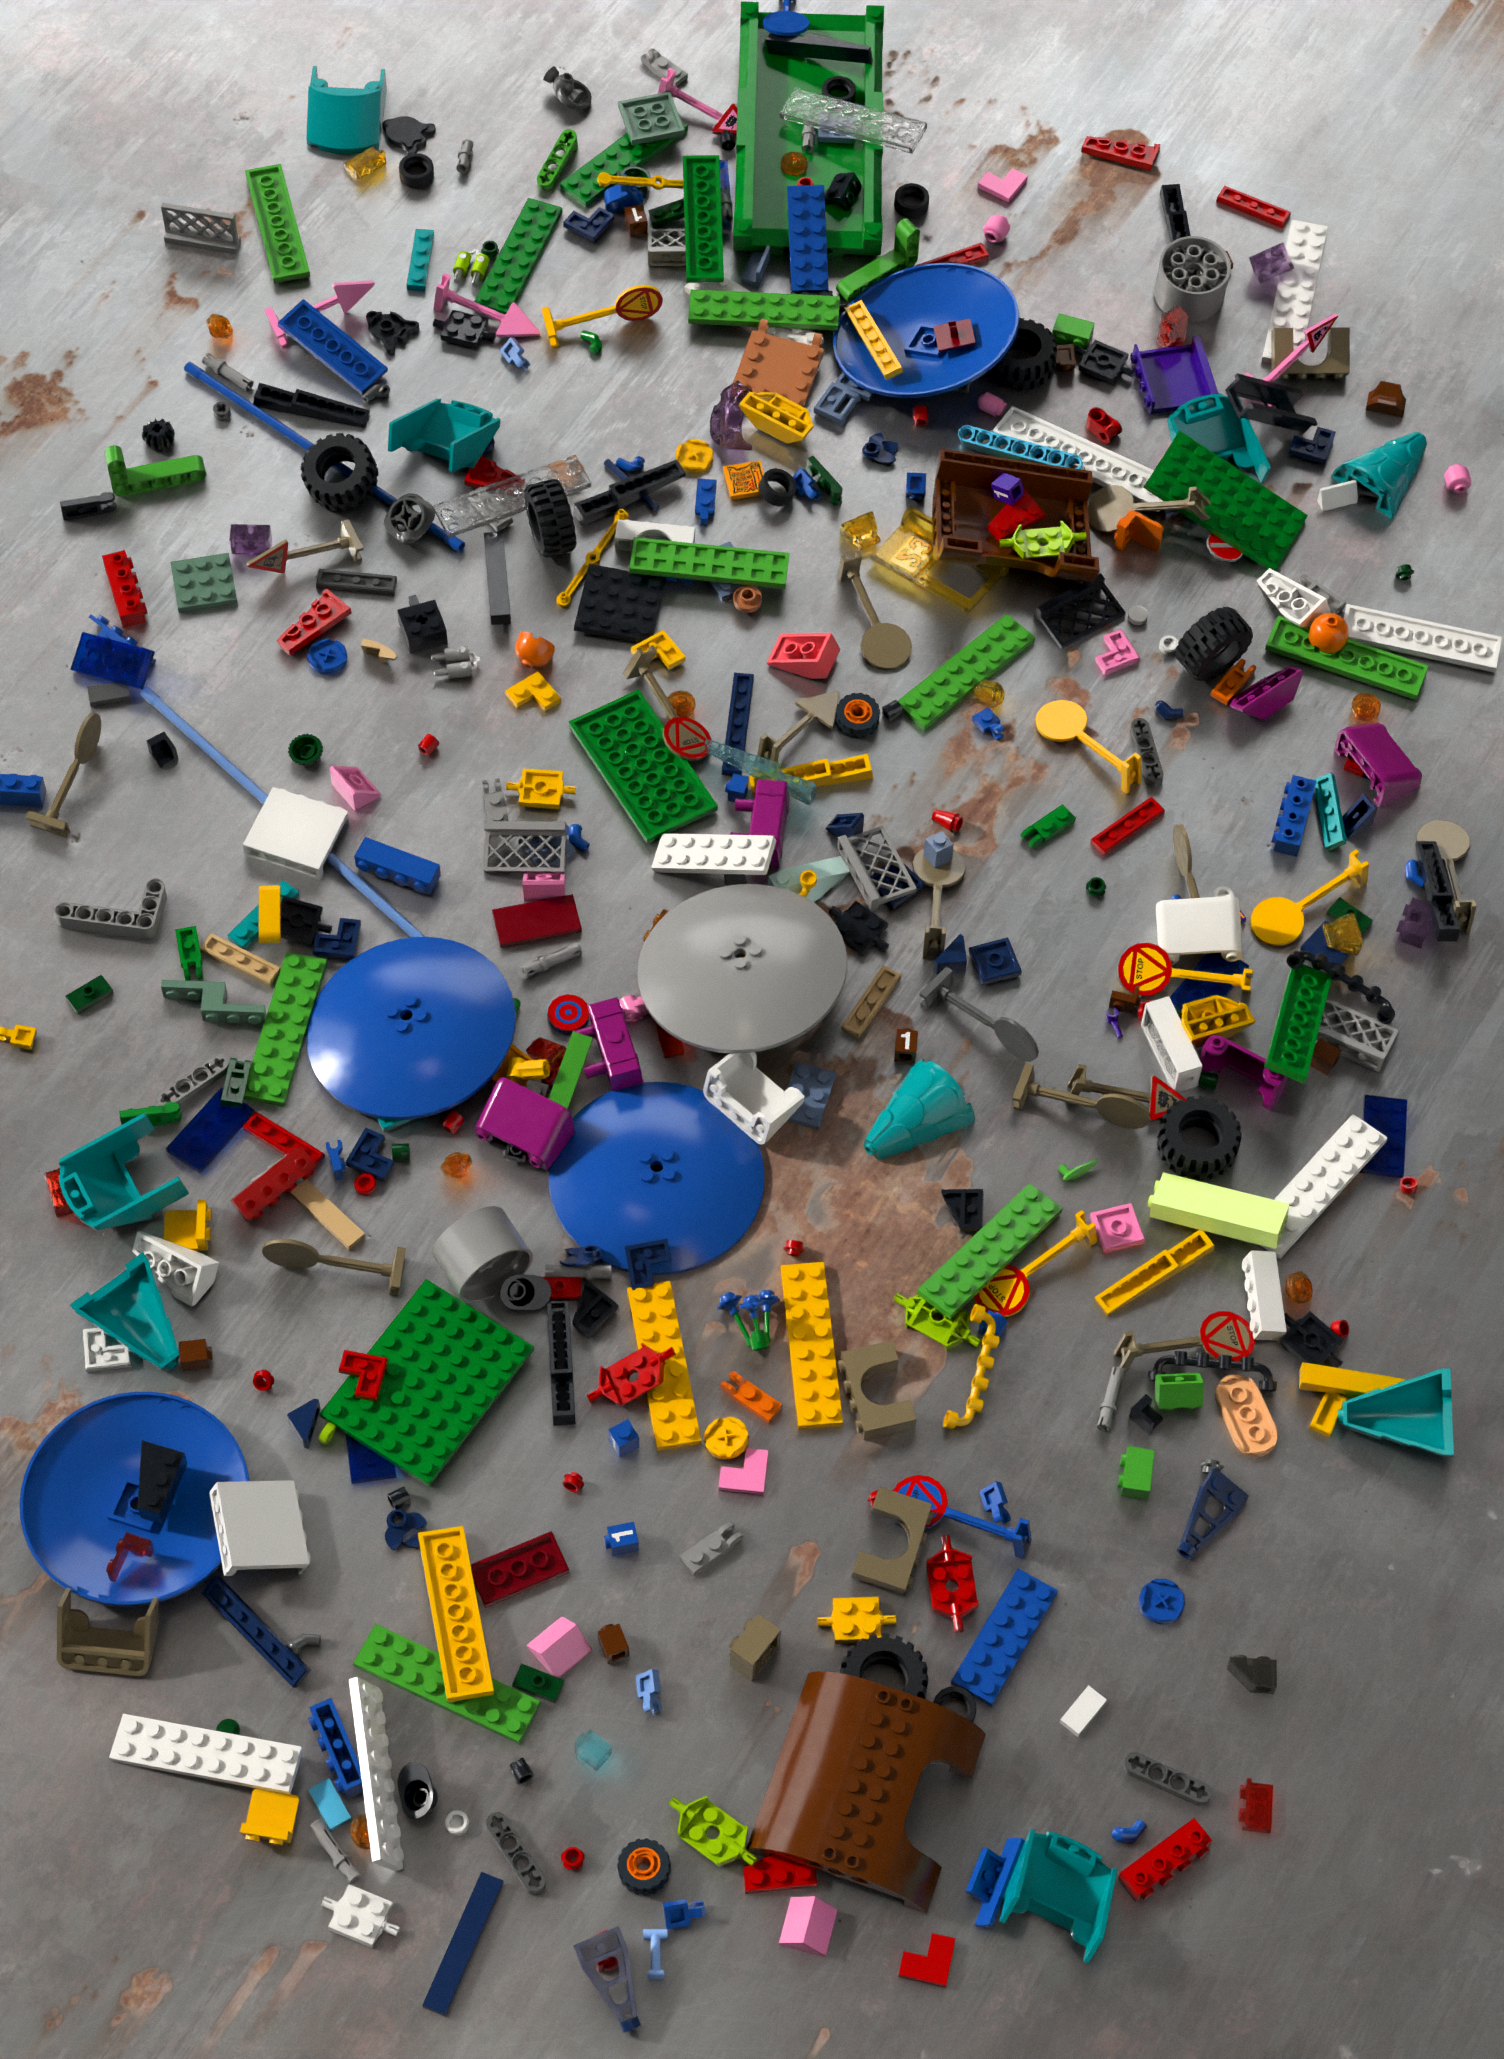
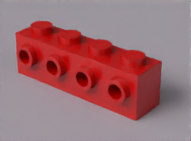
M125 550L103 555L105 571L122 628L146 623L144 615L148 614L145 602L141 603L140 599H143L141 588H136L135 585L138 584L136 572H131V569L134 568L131 557L127 558Z
M299 1145L238 1193L230 1202L246 1221L249 1219L254 1221L263 1214L262 1209L265 1206L269 1205L272 1207L280 1200L278 1197L284 1191L288 1194L296 1188L297 1184L295 1182L301 1177L305 1180L314 1173L312 1169L316 1164Z
M1193 1818L1121 1871L1118 1880L1135 1902L1141 1898L1146 1900L1154 1894V1888L1161 1884L1162 1887L1167 1885L1174 1878L1172 1875L1177 1871L1182 1873L1192 1865L1191 1861L1196 1857L1201 1859L1210 1852L1209 1847L1212 1839L1197 1820Z

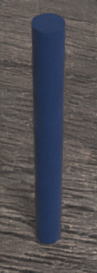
M610 459L605 460L604 465L621 481L629 478ZM649 495L640 498L653 511L659 509L660 506Z

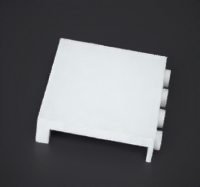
M272 787L243 843L244 854L247 857L321 880L324 874L323 865L344 823L348 825L350 823L348 811L342 807L328 805L323 801L309 799L301 794L291 793L286 789Z
M294 1481L217 1482L209 1494L224 1576H233L237 1570L297 1568L298 1574H302L310 1564L311 1556L306 1547L307 1535L302 1526L303 1514L299 1510V1493L295 1489Z

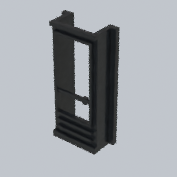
M1237 373L1235 375L1236 379L1225 390L1239 419L1245 418L1299 431L1302 435L1311 426L1318 424L1315 418L1297 414L1293 408L1304 396L1301 389ZM1236 396L1262 402L1264 405L1250 402L1243 410ZM1267 404L1274 405L1276 408L1269 407Z

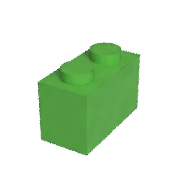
M1059 313L1052 329V335L1059 345L1073 344L1074 348L1077 345L1086 350L1092 339L1095 323Z
M1200 1373L1155 1375V1400L1159 1409L1172 1410L1174 1408L1194 1409L1196 1407H1203L1204 1382Z
M1128 1446L1126 1454H1121L1120 1467H1124L1123 1474H1119L1118 1487L1122 1488L1121 1496L1148 1500L1155 1450Z

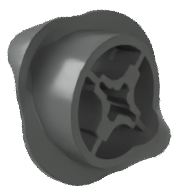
M405 494L390 507L384 519V527L389 534L396 537L402 543L416 542L428 531L435 518L434 507L417 494ZM419 505L421 512L414 511L412 506ZM398 524L404 525L407 531L401 532Z

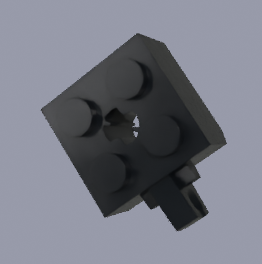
M416 595L409 596L410 606L397 610L399 626L409 653L413 654L448 644L447 630L436 601L431 600L419 603Z

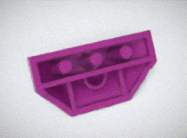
M1288 666L1282 671H1277L1264 677L1235 696L1232 703H1230V707L1263 720L1269 718L1271 714L1284 708L1286 704L1294 700L1303 676V670Z

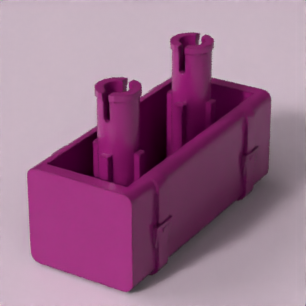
M757 780L754 800L735 799V811L752 812L749 834L730 832V835L774 836L776 843L769 868H779L783 854L782 847L786 820L789 813L788 783L786 781Z
M615 997L588 1005L590 1027L573 1031L592 1037L597 1041L602 1062L583 1066L586 1078L589 1079L606 1074L612 1091L643 1084L639 1058L635 1052L619 999Z

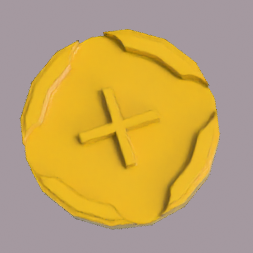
M690 439L677 447L676 459L684 471L700 473L707 470L713 463V450L705 441Z
M735 1417L718 1418L708 1425L704 1433V1442L712 1456L719 1459H732L745 1451L749 1443V1434L745 1424L740 1419Z

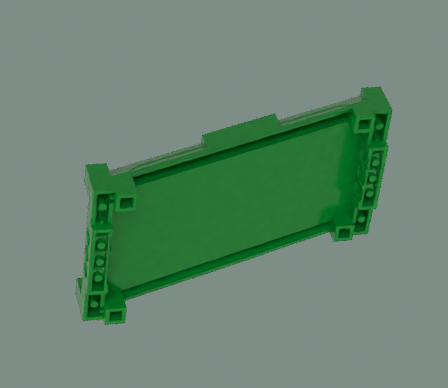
M741 1L733 251L764 252L766 246H770V255H790L787 186H797L800 178L809 177L814 185H824L825 196L836 174L855 172L862 184V188L850 210L845 211L841 203L825 205L827 257H844V254L881 255L883 234L881 212L884 6L866 5L865 15L800 13L808 18L809 28L804 33L796 36L804 37L806 33L869 46L871 47L873 62L866 64L768 54L766 38L770 32L764 29L763 19L773 12H759V2ZM843 76L853 81L856 86V99L849 109L835 111L824 105L821 96L822 85L828 78ZM841 89L829 92L834 97H844L849 94ZM819 115L834 118L856 117L854 144L818 142ZM806 118H810V124L811 119L815 120L814 131L816 138L813 143L814 149L811 153H807V147L806 152L802 151L803 140L801 135Z

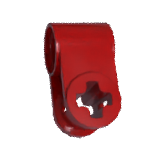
M1094 407L1089 410L1086 428L1102 442L1107 444L1111 442L1112 437L1122 432L1120 423L1104 412L1103 409Z

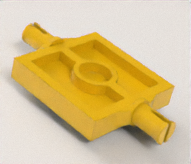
M523 768L519 783L507 782L506 790L518 791L519 807L560 809V801L563 794H576V786H564L563 771Z
M879 1597L833 1598L831 1617H817L818 1627H832L835 1644H853L862 1638L868 1641L869 1635L873 1634L880 1638L882 1625H896V1615H882L879 1609Z

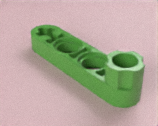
M566 129L559 136L537 176L539 189L547 191L553 187L571 153L578 149L577 134L574 130ZM564 150L566 153L563 156H559L556 152ZM551 164L558 165V168L555 170H550L548 167Z

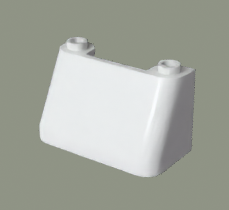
M1221 896L1163 900L1156 904L1158 946L1168 954L1172 965L1179 961V955L1221 952L1222 958L1229 962L1243 960L1240 903L1237 897Z
M755 1052L730 1053L708 1070L703 1088L704 1096L755 1142L761 1145L765 1144L803 1104L805 1096L799 1089L793 1087L783 1091L756 1067L757 1057Z

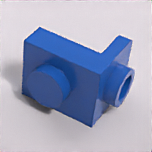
M907 472L906 497H910L911 500L925 498L926 473Z

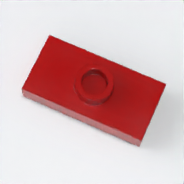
M542 1277L547 1280L551 1287L550 1300L569 1299V1301H579L581 1297V1278Z

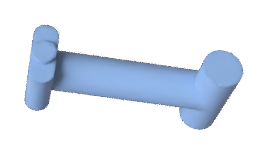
M643 1929V1939H651V1970L647 1972V1978L649 1980L663 1979L664 1972L661 1970L660 1939H668L667 1929Z

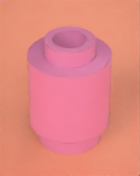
M986 392L985 395L981 394L977 402L980 410L995 417L996 415L1001 417L1007 405L1006 402H1003L1002 398Z

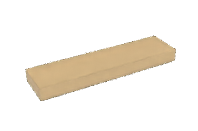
M210 933L200 947L201 953L269 987L276 981L281 970L280 967Z
M883 965L841 1026V1031L860 1039L900 980L901 974Z
M308 1179L302 1181L290 1192L291 1196L348 1250L365 1237V1233Z

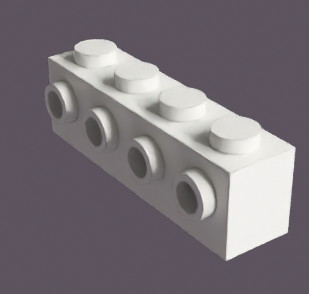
M1251 1250L1242 1261V1270L1245 1271L1246 1277L1244 1286L1248 1292L1247 1309L1251 1315L1250 1330L1253 1331L1254 1340L1279 1341L1287 1331L1276 1252Z

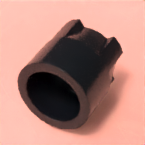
M723 130L721 135H719L721 147L723 150H732L736 145L733 132Z
M897 700L882 707V713L888 721L903 714V708Z
M404 1486L387 1494L388 1501L393 1510L411 1503L410 1495Z
M520 1758L509 1765L512 1775L519 1785L528 1782L534 1776L524 1758Z

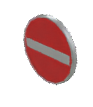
M1213 533L1209 535L1207 548L1215 558L1224 562H1235L1242 557L1243 553Z

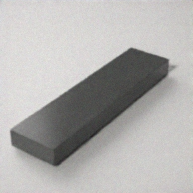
M319 569L316 588L394 596L397 576Z

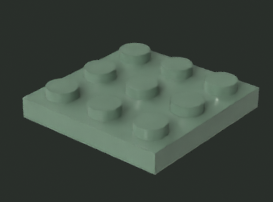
M670 91L618 101V108L631 145L684 135V127Z
M229 553L170 562L179 613L238 604Z

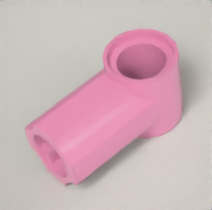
M628 995L619 1001L624 1011L625 1020L628 1023L639 1021L643 1015L649 1014L641 996Z

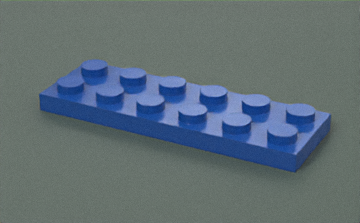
M824 185L787 186L791 294H795V292L829 291Z
M304 299L278 321V327L361 395L388 371V367Z
M1018 1568L951 1680V1684L955 1687L966 1689L973 1697L992 1707L1055 1599L1058 1590Z

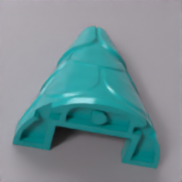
M1413 432L1388 441L1381 447L1372 449L1341 464L1333 471L1331 477L1339 483L1351 481L1352 478L1360 482L1379 496L1376 509L1392 519L1396 515L1405 493H1407L1413 475L1417 473L1426 450V437L1422 433Z
M921 1059L910 1068L898 1090H895L885 1110L880 1112L864 1140V1149L870 1156L881 1160L911 1150L914 1146L939 1139L941 1136L966 1128L975 1122L971 1103L966 1104L963 1097L965 1092L945 1069L931 1060L926 1063L924 1059Z
M143 1252L125 1264L124 1272L92 1295L87 1292L70 1304L76 1314L103 1330L108 1336L127 1346L130 1352L161 1371L167 1369L169 1372L179 1364L178 1359L180 1355L170 1319L166 1317L160 1291L157 1289L149 1260Z
M1440 1368L1384 1389H1375L1342 1402L1343 1410H1338L1339 1423H1343V1428L1379 1440L1383 1438L1409 1448L1421 1449L1443 1457H1454L1451 1368Z

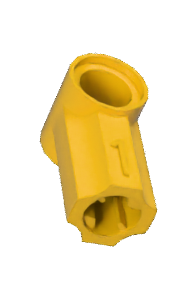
M520 1057L510 1058L506 1078L520 1085L524 1084L525 1080L546 1079L550 1075L549 1062L546 1059L526 1061Z

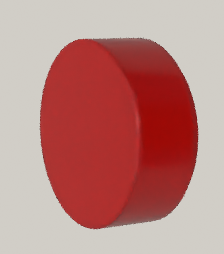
M367 1173L357 1176L354 1181L356 1192L361 1196L373 1194L376 1190L375 1178Z

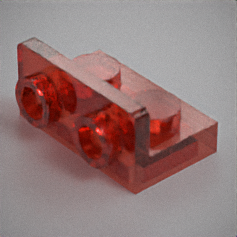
M1246 1778L1244 1785H1240L1239 1799H1243V1808L1239 1807L1238 1822H1242V1830L1270 1833L1272 1827L1273 1785L1253 1783L1252 1778Z

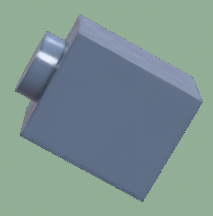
M940 831L925 838L923 855L934 868H937L952 861L954 844L943 831Z

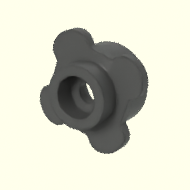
M1206 1459V1462L1200 1464L1203 1467L1202 1473L1209 1474L1213 1468L1221 1471L1224 1466L1219 1465L1220 1461Z

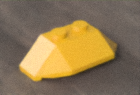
M749 392L739 403V407L755 428L786 444L804 440L814 427L808 409L777 393Z
M1218 995L1185 1003L1182 1009L1181 1025L1196 1048L1204 1046L1207 1039L1213 1035H1219L1228 1039L1256 1022L1246 1004L1237 1003Z

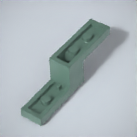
M162 980L161 989L164 998L202 999L201 1015L203 1021L210 1023L221 1021L234 1024L238 1022H249L251 1024L265 1022L267 1015L265 1005L226 1004L227 988L225 982Z

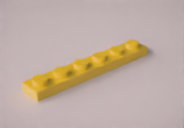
M862 300L845 307L848 317L885 379L888 380L903 373L900 363Z

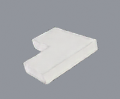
M100 1328L83 1329L85 1368L87 1373L131 1367V1355L127 1346L123 1344L107 1346V1335Z

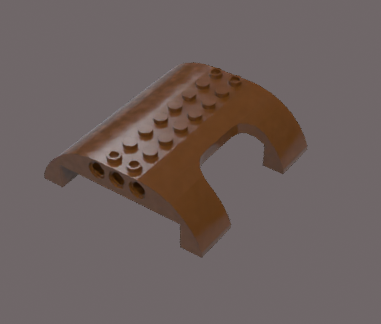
M940 449L932 504V541L935 560L972 566L992 564L1036 571L1054 578L1088 583L1094 582L1100 569L1099 558L1091 556L1087 501L1093 485L1092 471ZM1003 472L1020 478L1023 488L1045 513L1044 519L1024 530L1060 527V521H1063L1074 533L1086 532V541H1075L1069 553L1060 552L1059 556L1022 559L1012 549V546L1000 548V543L987 528L1006 503L994 499L991 483Z
M830 1671L810 1672L807 1675L746 1849L763 1857H768L770 1853L901 1898L905 1900V1907L927 1914L942 1867L912 1846L906 1836L905 1820L924 1769L932 1763L941 1762L950 1765L949 1772L972 1779L986 1734L967 1718L926 1699L848 1674Z

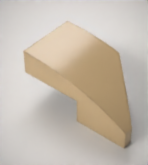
M362 639L361 647L364 653L378 655L381 663H386L387 659L396 660L397 654L390 648L369 639Z

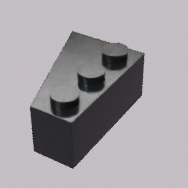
M143 1440L141 1443L138 1510L142 1519L163 1524L188 1463L185 1453Z

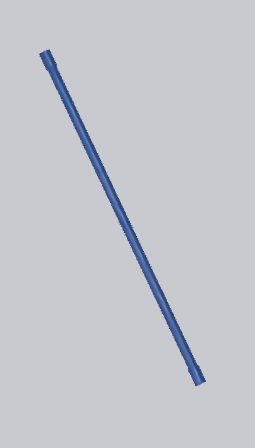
M186 363L184 367L185 372L213 388L309 452L308 448L311 445H315L204 372L203 369L194 363ZM342 462L331 466L347 478L353 472V469ZM377 485L373 486L374 491L372 494L389 506H392L398 500ZM432 522L428 529L430 533L444 541L445 544L457 552H461L464 549L465 542Z

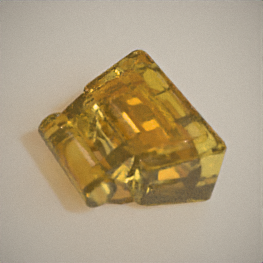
M872 511L841 524L840 536L850 544H854L860 551L881 542L879 535H877V523Z
M1353 913L1337 918L1330 924L1322 925L1329 948L1353 955L1360 953L1364 942Z

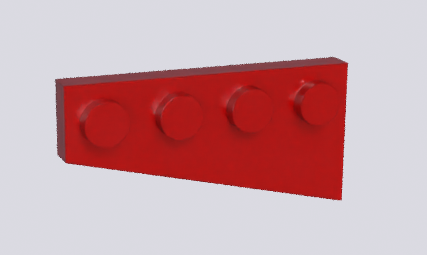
M1087 136L1082 145L1081 152L1090 156H1097L1151 171L1161 144H1154L1153 147L1145 146V142H1138L1136 145L1128 144L1127 140L1111 142L1109 138Z
M326 588L322 592L323 596L311 604L312 607L307 613L303 612L299 616L300 620L296 624H292L277 639L278 646L288 655H292L352 613L351 608Z

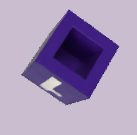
M1004 472L991 483L994 499L1006 504L1013 505L1024 495L1021 479Z

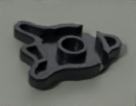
M408 116L387 119L382 123L388 141L397 147L403 148L407 155L417 153V148L426 144L424 136L434 134L436 131L434 124L421 123L415 118Z
M370 311L366 315L370 337L375 342L382 344L387 354L395 351L396 341L404 343L408 340L410 333L419 330V323L417 321L405 320L399 314L390 311V314Z

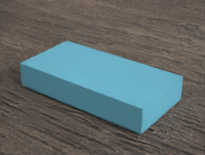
M330 1778L308 1789L330 1831L352 1820Z

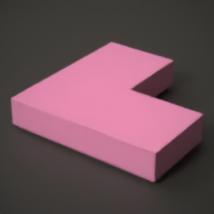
M1013 168L1004 179L987 172L978 182V188L1009 203L1025 184L1028 176Z
M1122 629L1104 635L1103 640L1110 649V652L1099 655L1095 659L1104 676L1140 662V657Z
M746 1448L744 1469L721 1466L719 1490L764 1495L768 1450Z

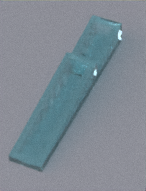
M706 739V753L758 780L786 781L788 783L789 796L811 806L817 793L816 783L782 772L780 763Z

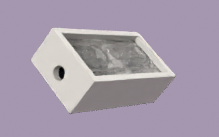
M1170 997L1146 1003L1141 1026L1170 1087L1176 1092L1197 1087L1202 1064L1181 1025V1020Z

